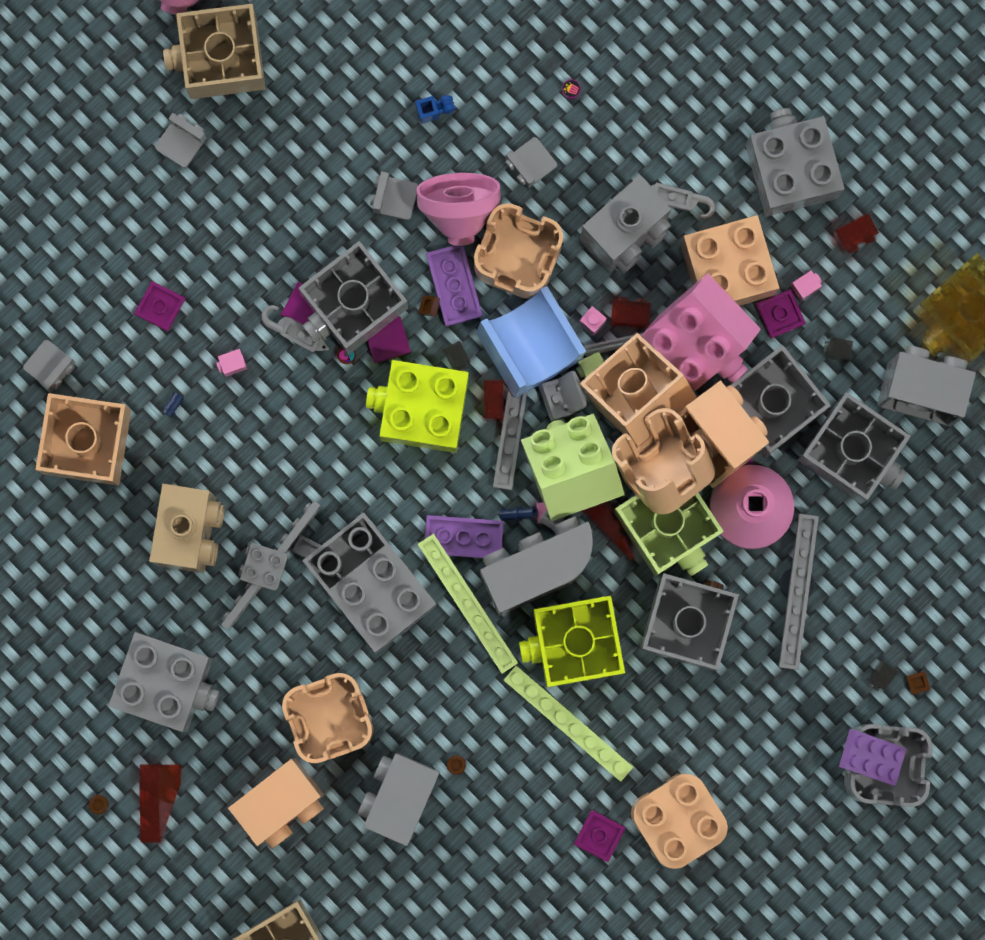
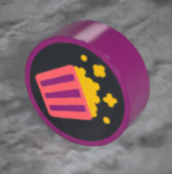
M570 79L564 82L562 94L565 98L575 99L580 95L581 86L576 80Z

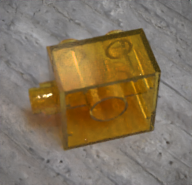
M978 253L971 257L913 310L929 328L925 333L926 336L920 342L924 349L930 351V355L935 357L940 352L944 353L948 349L954 357L967 361L968 365L985 350V260Z

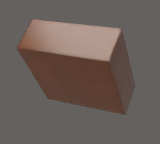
M423 296L418 314L436 317L440 298L436 296Z
M925 671L905 676L911 695L931 690Z

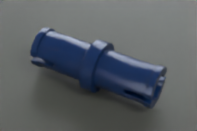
M516 506L512 509H501L499 511L501 521H522L523 519H536L538 517L536 506L525 508Z

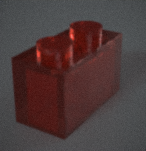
M867 213L835 230L832 235L842 253L849 252L851 254L860 249L859 245L863 243L869 245L876 241L875 237L879 232Z
M616 297V299L612 300L610 325L648 328L651 302L641 298H637L635 301H628L627 297Z
M484 380V421H503V380Z

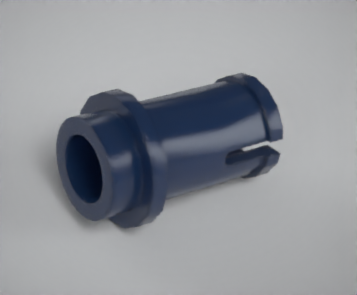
M174 392L166 406L163 405L162 412L169 417L176 415L175 411L184 398Z

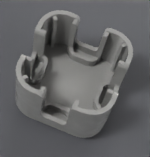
M865 724L854 728L853 730L904 747L906 751L896 786L845 769L844 786L847 794L858 802L902 807H915L922 804L928 797L930 790V780H925L926 758H932V742L930 737L920 729Z

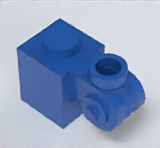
M443 95L439 101H435L434 96L415 101L421 124L437 120L439 115L451 114V112L456 110L453 96Z

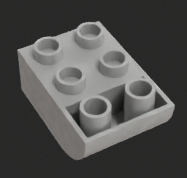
M365 513L358 516L303 560L304 564L376 654L437 607L431 596Z
M575 516L555 525V537L544 541L539 532L519 541L520 544L518 545L521 552L508 557L505 548L483 557L486 567L480 569V575L498 616L562 589L578 578L587 565L592 552L593 538L589 522L580 525Z

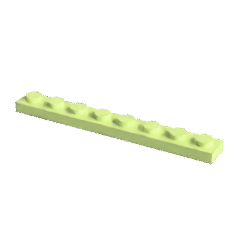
M435 534L418 543L425 557L501 673L518 664Z
M515 666L504 679L508 685L620 782L631 771L632 765L519 667Z

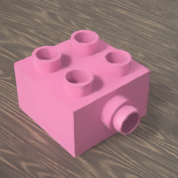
M707 273L661 312L642 336L685 376L690 387L696 391L716 373H719L723 379L727 377L731 383L737 381L747 371V367L742 364L743 359L739 355L746 350L761 329Z

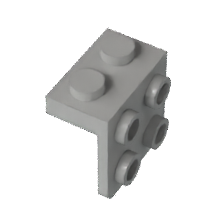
M172 113L169 117L171 124L155 148L170 160L186 168L207 138L202 127L197 124L191 125L182 114L177 116Z
M533 137L515 152L509 151L505 158L506 165L511 171L514 170L517 173V179L522 185H526L528 189L557 167L556 161L536 137Z
M381 171L380 177L377 176L375 180L376 195L372 194L370 205L373 206V212L410 220L418 185L413 182L391 178L389 173Z
M44 340L24 364L23 369L52 392L61 385L65 375L72 372L76 362L49 340Z
M571 371L559 379L538 385L551 421L571 416L587 406L586 397L582 392L580 380L575 371Z
M251 543V546H248L244 557L247 558L245 565H241L239 570L240 580L271 590H277L288 559L287 554Z

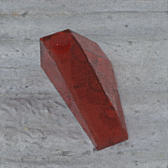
M610 501L582 510L583 515L587 514L589 519L630 562L634 560L628 542L621 533L619 521L613 516L614 510Z
M140 764L141 842H161L181 786L182 764Z

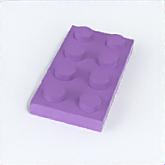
M455 245L426 253L438 298H440L439 304L445 326L448 327L482 318L464 246Z
M427 515L425 539L435 534L448 556L483 558L502 548L503 521Z
M850 729L839 767L896 786L906 748Z

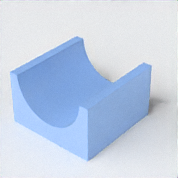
M547 286L540 289L535 296L513 311L493 320L485 319L481 321L476 333L514 398L578 364V361L582 360L586 352Z

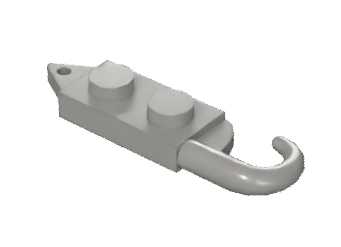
M657 182L651 186L669 207L691 211L700 202L707 204L710 208L707 214L700 215L701 218H710L715 212V203L707 196Z
M270 305L263 310V323L270 329L280 333V335L313 353L315 351L330 350L322 337L317 342H314L302 327L304 324L291 317L282 318L278 324L268 318V313L271 310H278L277 306Z

